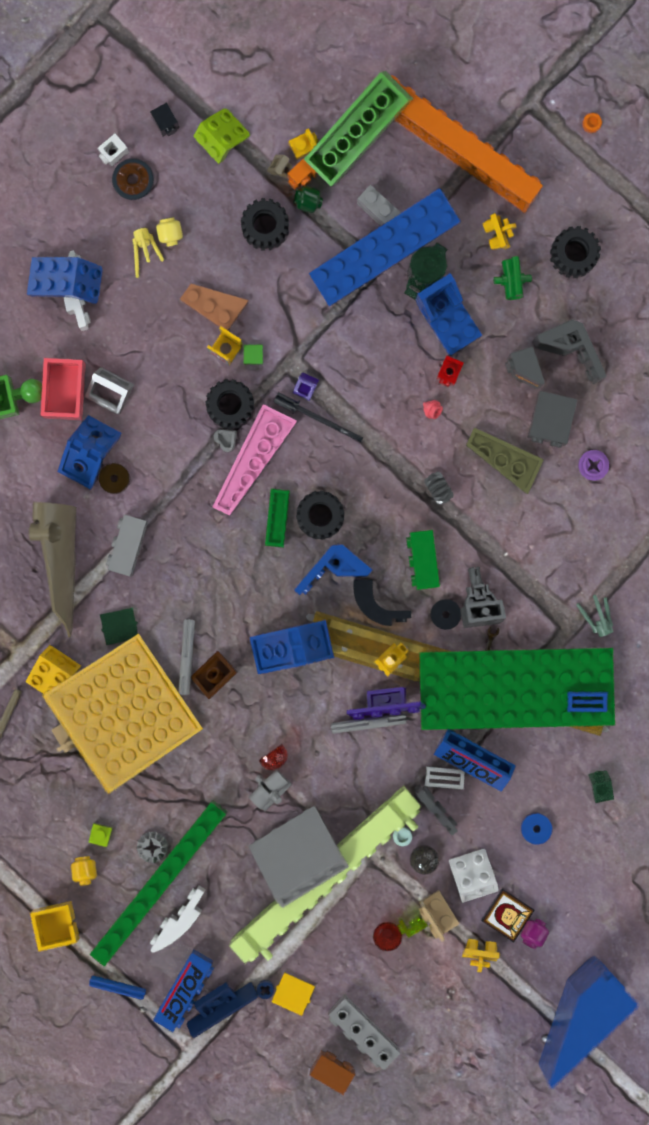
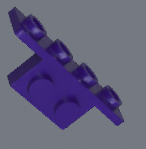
M398 687L367 691L368 708L346 711L347 715L353 717V719H364V716L371 715V717H382L385 713L400 715L402 711L419 713L420 709H425V704L422 702L407 703L406 688Z

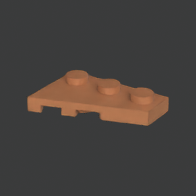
M190 284L180 298V301L218 327L222 326L228 331L249 302L246 299Z

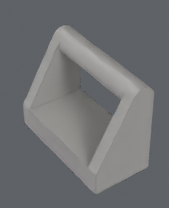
M100 367L93 374L85 398L119 415L134 384ZM97 383L122 395L118 406L92 393Z

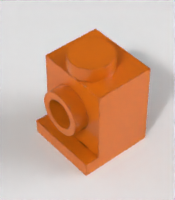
M303 158L287 173L288 183L293 189L307 186L312 180L311 177L314 179L317 177V172Z

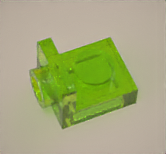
M418 916L409 921L410 925L408 926L402 917L398 918L399 924L397 927L401 934H406L408 938L428 927V923L424 921L423 917L419 918Z

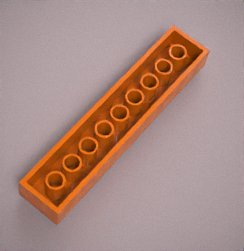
M391 75L413 98L395 121L519 210L526 213L543 187L541 181L537 177L529 176L525 173V169L520 165L512 164L506 155L498 154L494 151V147L491 144L480 141L474 132H468L463 129L460 122L449 119L443 110L435 109L431 106L432 104L424 97L421 99L411 87H404L400 84V80L397 77Z

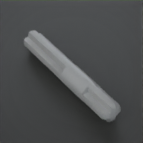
M185 619L183 625L179 680L180 695L190 694L195 621L192 619Z
M401 713L400 715H383L382 717L336 722L331 724V731L335 734L405 724L407 719L406 714Z

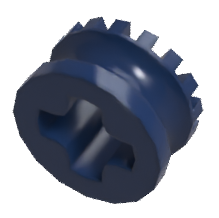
M263 980L257 986V994L262 999H269L274 993V986L271 981ZM268 985L270 993H261V986L266 987Z

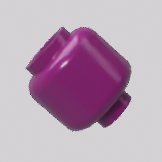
M537 918L535 921H527L521 933L522 942L533 949L542 947L549 935V930L545 927L546 923Z

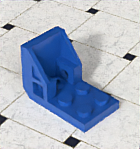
M451 273L418 293L416 298L419 310L449 356L482 337L481 332L462 304V296Z
M332 545L294 591L299 595L302 593L306 595L313 587L311 585L312 581L315 578L319 580L325 573L324 567L329 569L334 575L342 577H367L372 569L344 545ZM338 559L339 565L334 566L332 563Z
M326 620L250 637L258 674L299 667L334 658Z

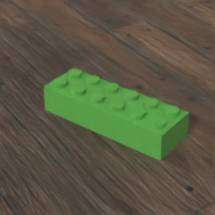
M386 71L380 72L304 160L330 186L336 185L413 98Z

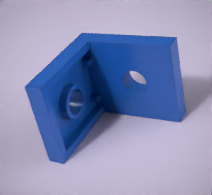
M88 415L68 439L57 472L91 490L95 485L103 459L120 439L122 433Z

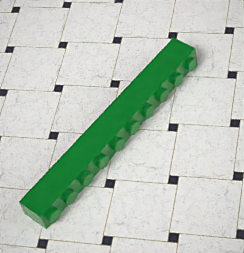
M214 800L210 802L89 954L102 966H106L228 811Z

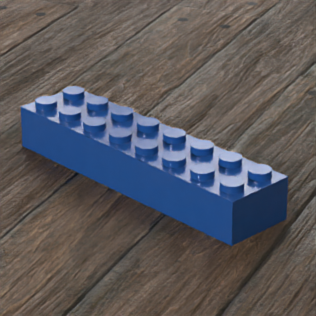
M439 188L311 271L309 275L327 304L332 306L461 223V220L442 189Z

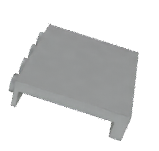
M315 806L306 809L302 814L288 820L284 825L273 829L269 834L249 845L274 899L282 908L349 867Z

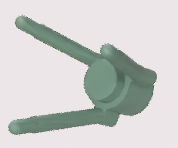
M593 595L600 620L596 621V625L579 603L576 604L591 626L593 633L598 632L599 637H603L614 632L612 629L614 625L611 620L608 599L606 597L604 598L606 618H604L596 595Z

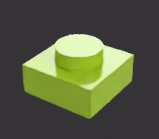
M93 823L88 843L108 847L113 827Z

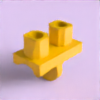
M496 213L490 215L491 218L482 224L486 233L495 230L497 234L496 237L489 239L491 249L503 248L506 250L510 248L508 238L514 237L512 230L517 228L516 224H510L508 218L503 219V227L499 215H496Z
M393 643L374 662L388 676L407 658L405 654L408 652V649L403 643L398 645Z
M468 939L466 947L462 952V957L478 959L470 960V966H477V972H482V967H490V962L483 960L497 961L499 953H497L496 942L486 941L485 951L478 950V940Z

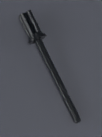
M278 392L274 403L292 411V414L297 410L359 442L363 439V437L299 406L300 400L296 401Z

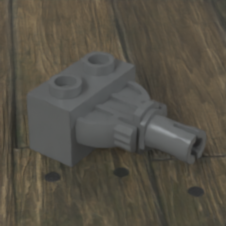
M474 567L469 568L471 587L466 588L467 596L464 606L460 610L463 628L501 624L506 619L503 600H497L494 594L490 592L489 585H485L482 582L480 567H475V569Z

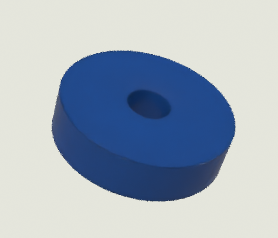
M531 813L521 823V834L531 844H543L552 834L551 822L543 814ZM536 825L540 827L538 832L533 831V827Z

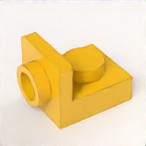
M309 128L305 130L304 134L288 141L297 160L308 155L319 142L315 132L311 133Z

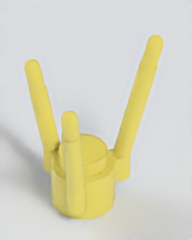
M141 228L133 232L135 237L132 241L134 245L136 278H139L138 245L140 248H143L148 263L150 258L147 246L150 245V242L160 260L164 261L154 241L153 234H149L147 228Z

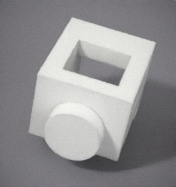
M115 133L98 147L101 153L99 158L105 165L109 163L113 166L122 157L129 154L128 148ZM111 151H116L115 154L110 155Z

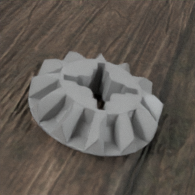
M158 832L145 833L137 843L139 857L145 860V862L155 863L162 860L168 850L165 837ZM151 839L155 846H160L154 850L153 855L151 850L144 849L150 845Z

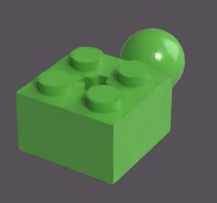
M0 376V419L20 415L16 400L24 399L28 403L41 401L42 383L39 380L28 379L23 382L21 388L14 389L10 376Z

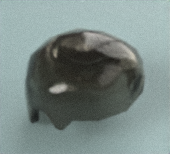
M428 845L416 847L410 855L411 867L422 875H429L435 872L440 864L439 854Z

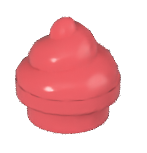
M432 400L423 403L426 417L437 419L441 415L443 407L440 402Z

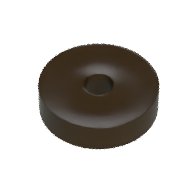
M111 463L100 471L99 483L106 492L119 494L128 488L130 474L121 464ZM113 475H117L118 480L116 482H112L111 480Z

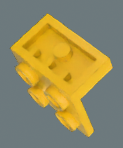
M49 645L38 657L26 679V683L45 694L75 675L81 668V665Z

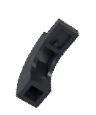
M353 580L355 601L361 612L370 620L381 625L392 626V618H396L395 622H407V618H411V611H390L380 607L373 596V580Z

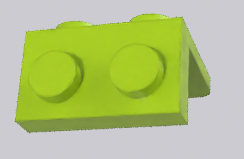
M224 108L202 121L193 137L220 164L224 161L230 149L248 139L250 133L228 109Z

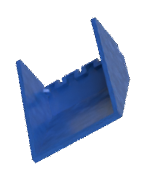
M596 956L588 959L567 979L538 1064L551 1089L639 1007V1004L625 990L621 982Z

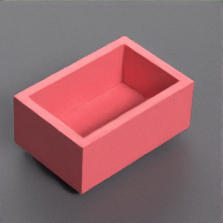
M44 358L40 416L47 419H83L86 363L83 360Z

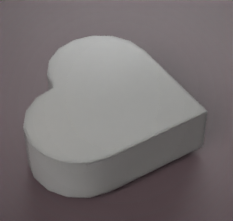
M219 429L214 433V440L220 444L224 452H232L235 448L237 431Z

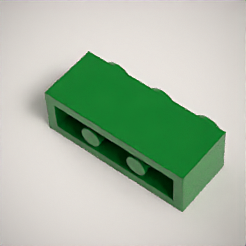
M433 530L410 532L409 537H406L407 549L411 548L412 556H408L410 568L413 567L414 575H411L412 587L416 586V590L440 587Z

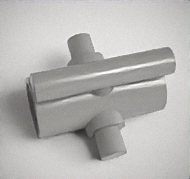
M277 769L268 778L258 775L256 781L259 787L249 798L259 809L266 811L274 802L276 804L281 803L282 798L280 796L292 783Z

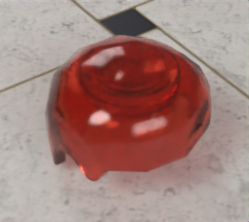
M280 744L273 751L259 759V762L266 770H276L286 763L288 753L284 745Z
M382 922L374 929L373 941L378 949L386 952L393 951L400 946L403 935L395 923Z

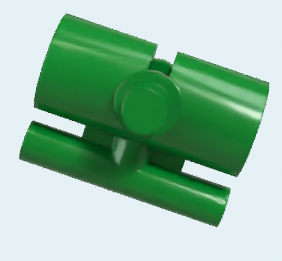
M514 256L511 259L502 261L503 274L500 277L493 278L494 284L504 286L506 300L522 299L524 297L522 284L532 282L531 274L525 275L521 273L519 256Z

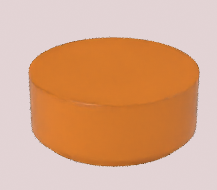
M597 113L587 114L582 121L583 129L588 133L597 132L602 125V119Z

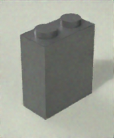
M539 391L527 438H532V442L543 444V441L549 442L550 446L556 448L567 445L577 399Z

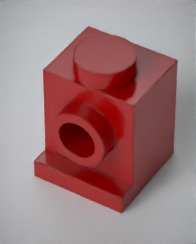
M446 355L436 379L440 380L439 383L443 386H454L464 362ZM449 368L452 369L453 374L448 375L446 373V370Z

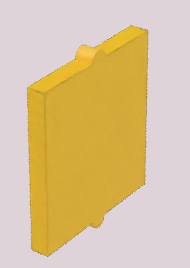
M284 972L279 985H276L277 990L271 1002L302 1016L307 1004L310 1003V997L315 986Z

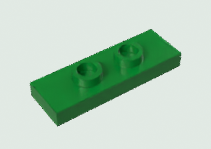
M271 489L265 546L284 548L290 490Z

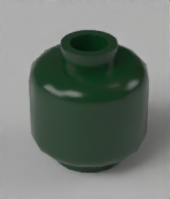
M302 186L296 190L293 202L298 210L314 213L317 208H321L323 198L320 197L318 189Z

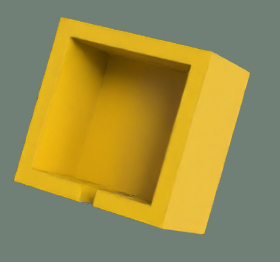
M72 901L37 908L30 913L38 952L74 944L80 939L77 923L72 922L75 919Z

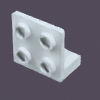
M485 849L449 860L462 903L499 891Z

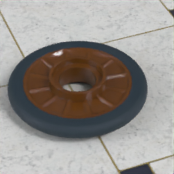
M139 159L122 161L117 165L112 175V184L115 191L121 197L128 200H138L145 197L152 189L154 182L151 168ZM130 175L138 176L137 183L130 184L128 182Z

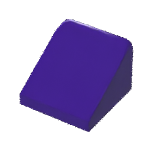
M301 373L293 393L310 401L319 380L308 374Z

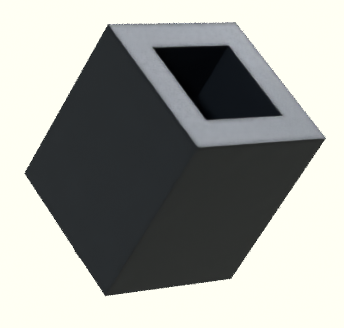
M167 102L150 111L163 137L165 135L171 136L177 132L179 124Z

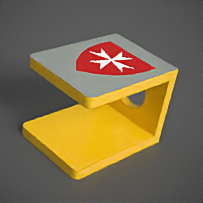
M220 326L219 331L221 334L212 347L208 345L206 348L210 354L230 366L243 343L240 338ZM224 343L231 345V351L228 354H223L220 351V347Z

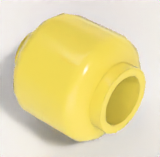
M174 217L159 220L160 223L156 225L159 242L166 243L167 247L178 245L177 241L183 238L180 222L175 220Z

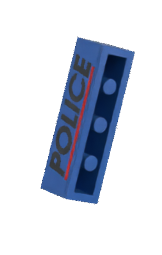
M447 729L434 752V755L501 792L510 781L516 765L450 729Z
M193 949L153 1019L154 1022L171 1032H174L176 1027L180 1029L185 1020L182 1017L186 1010L188 1012L191 1010L195 1002L192 1000L194 995L200 994L204 987L202 981L205 976L209 978L214 969L212 967V959Z

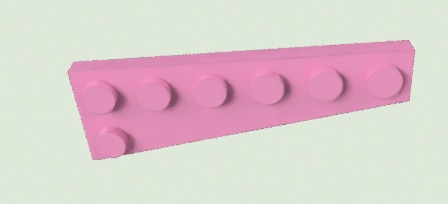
M264 404L262 405L213 508L229 516L232 514L296 425L297 420Z

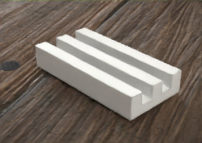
M426 766L425 786L463 789L465 772L461 769ZM430 771L460 774V777L431 775ZM429 780L460 781V785L429 782Z

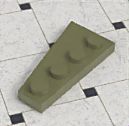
M473 428L466 444L470 450L528 495L544 459L476 428Z

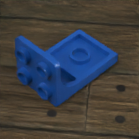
M32 257L27 295L37 297H68L97 303L103 269L100 265L79 257Z

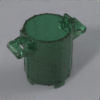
M436 242L432 247L419 248L412 255L407 269L408 282L404 292L406 295L416 300L418 293L445 276L448 267L446 260L447 248Z

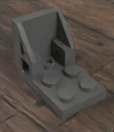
M572 319L538 334L532 341L536 349L561 356H566L578 350V359L581 364L584 363L587 369L585 371L586 377L589 381L593 382V385L601 382L607 376L587 331L581 322Z

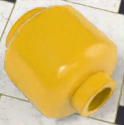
M90 856L75 858V862L71 864L72 880L79 882L80 886L90 885L91 880L97 877L96 862L90 859Z

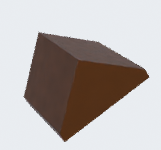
M217 651L191 676V679L208 699H211L238 671Z

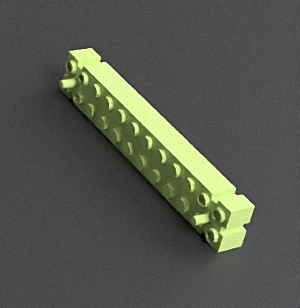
M403 785L392 797L386 800L337 844L339 851L349 865L347 869L283 908L274 900L251 920L247 926L231 938L229 945L244 963L248 960L250 962L254 961L259 956V952L267 961L270 960L273 955L267 948L274 942L273 939L276 935H283L289 929L288 926L292 921L294 923L299 921L303 917L302 913L307 908L311 910L318 903L317 900L321 895L327 896L333 890L332 886L336 882L340 884L346 879L348 871L351 869L353 871L362 864L361 860L365 856L369 858L376 852V846L380 843L382 845L391 838L390 834L394 830L398 832L406 824L412 831L418 828L413 818L420 812V803Z

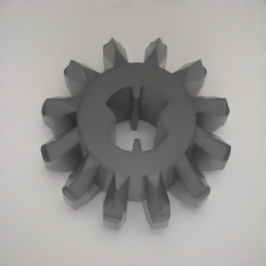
M441 472L432 473L425 479L424 483L437 504L441 505L453 498L454 494Z

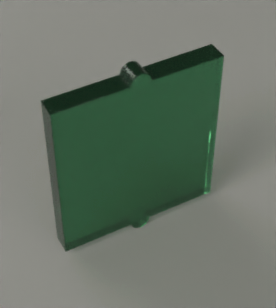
M133 608L100 614L101 631L104 633L106 645L128 641L138 634V622L135 620Z

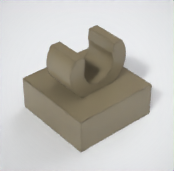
M275 155L267 172L272 175H279L280 177H288L284 173V168L292 169L293 166L288 163L289 158L285 155Z

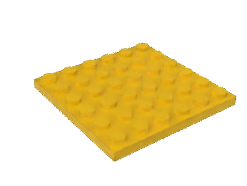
M139 634L43 695V698L108 794L203 729Z

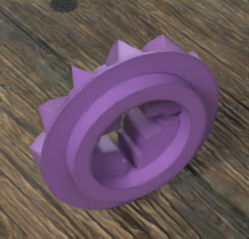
M590 450L579 459L578 469L587 480L596 481L602 479L607 474L609 461L604 453L598 450ZM590 461H600L596 466L597 470H587L590 466Z

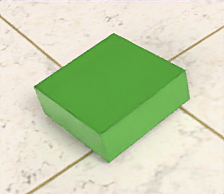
M244 345V365H263V345Z

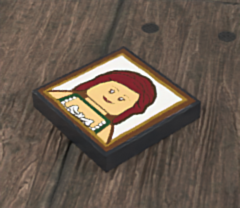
M502 888L481 921L514 943L535 910Z

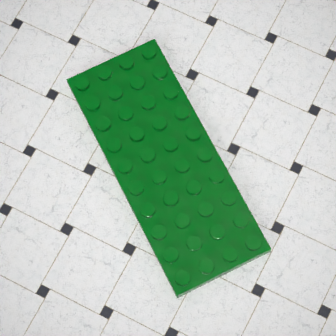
M613 648L419 652L420 702L425 704V709H421V730L615 726ZM567 692H607V712H568ZM572 696V699L603 700V697ZM572 704V707H603V704Z

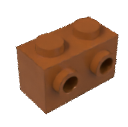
M321 1050L310 1069V1076L344 1095L355 1076L353 1065L347 1061H339L336 1059L337 1056L330 1051L324 1052Z

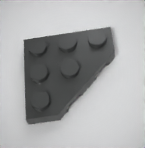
M419 784L414 788L416 795L430 812L435 814L438 821L446 827L447 831L454 835L458 831L455 827L457 825L456 821L451 815L447 818L445 815L447 811L439 801L434 802L435 797L426 786L422 788Z

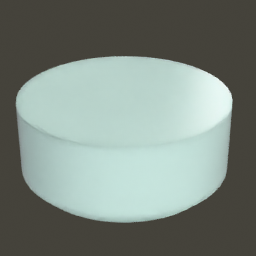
M404 826L398 832L394 830L393 840L399 846H407L412 840V833L409 828Z

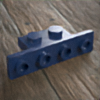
M225 982L194 1002V1006L200 1014L186 1023L191 1037L196 1038L257 999L258 994L252 982H249L237 991H234Z

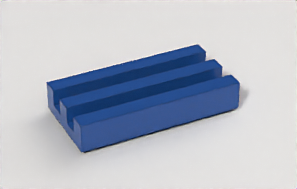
M567 692L568 712H607V692ZM572 696L603 697V700L572 699ZM572 704H603V707H572Z

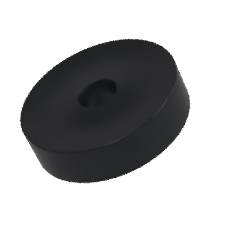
M439 600L431 608V621L440 629H452L461 620V609L452 600ZM444 611L449 612L448 618L442 616Z

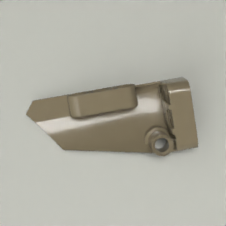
M33 502V523H30L29 539L30 541H41L52 611L64 624L68 637H71L73 630L76 565V507L56 503Z

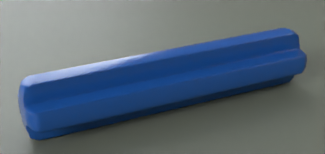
M94 975L91 976L89 981L90 987L140 1000L144 999L146 993L144 988Z

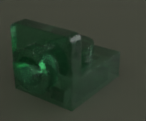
M604 770L588 774L595 804L613 800L612 780L608 772Z

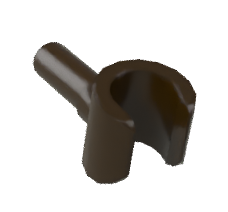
M491 626L487 629L488 642L485 651H490L494 637L499 634V628H497L496 634L490 633Z

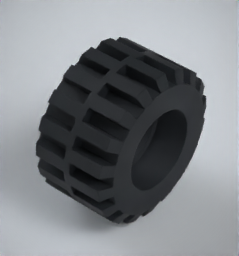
M261 198L259 202L254 200L252 205L250 203L247 205V210L243 211V217H241V228L249 245L252 244L255 249L261 248L262 251H265V248L273 250V247L276 246L278 248L281 242L284 243L286 235L288 236L289 219L285 208L281 207L279 202L274 203L273 199L265 201V198ZM261 216H270L276 220L277 225L272 232L262 234L255 230L254 222Z
M573 226L569 227L567 230L561 231L554 240L550 250L551 263L554 262V269L558 268L560 270L559 274L562 275L564 273L566 274L565 277L568 278L570 276H573V278L583 277L597 264L600 258L601 246H598V238L595 239V234L593 232L590 234L588 228L582 230L581 226L573 228ZM569 243L581 245L585 251V259L580 262L570 260L565 254V246Z
M224 379L223 382L219 381L216 383L217 385L210 388L211 391L206 396V410L213 422L224 429H238L241 425L247 424V421L251 419L254 412V399L250 389L244 383L237 382L235 379ZM235 394L241 399L242 405L236 414L225 415L221 412L219 402L223 396Z
M314 491L304 496L300 501L296 517L300 529L308 537L324 540L338 533L343 525L345 513L342 503L332 493ZM324 504L330 508L332 518L326 526L318 527L310 521L309 512L313 506Z

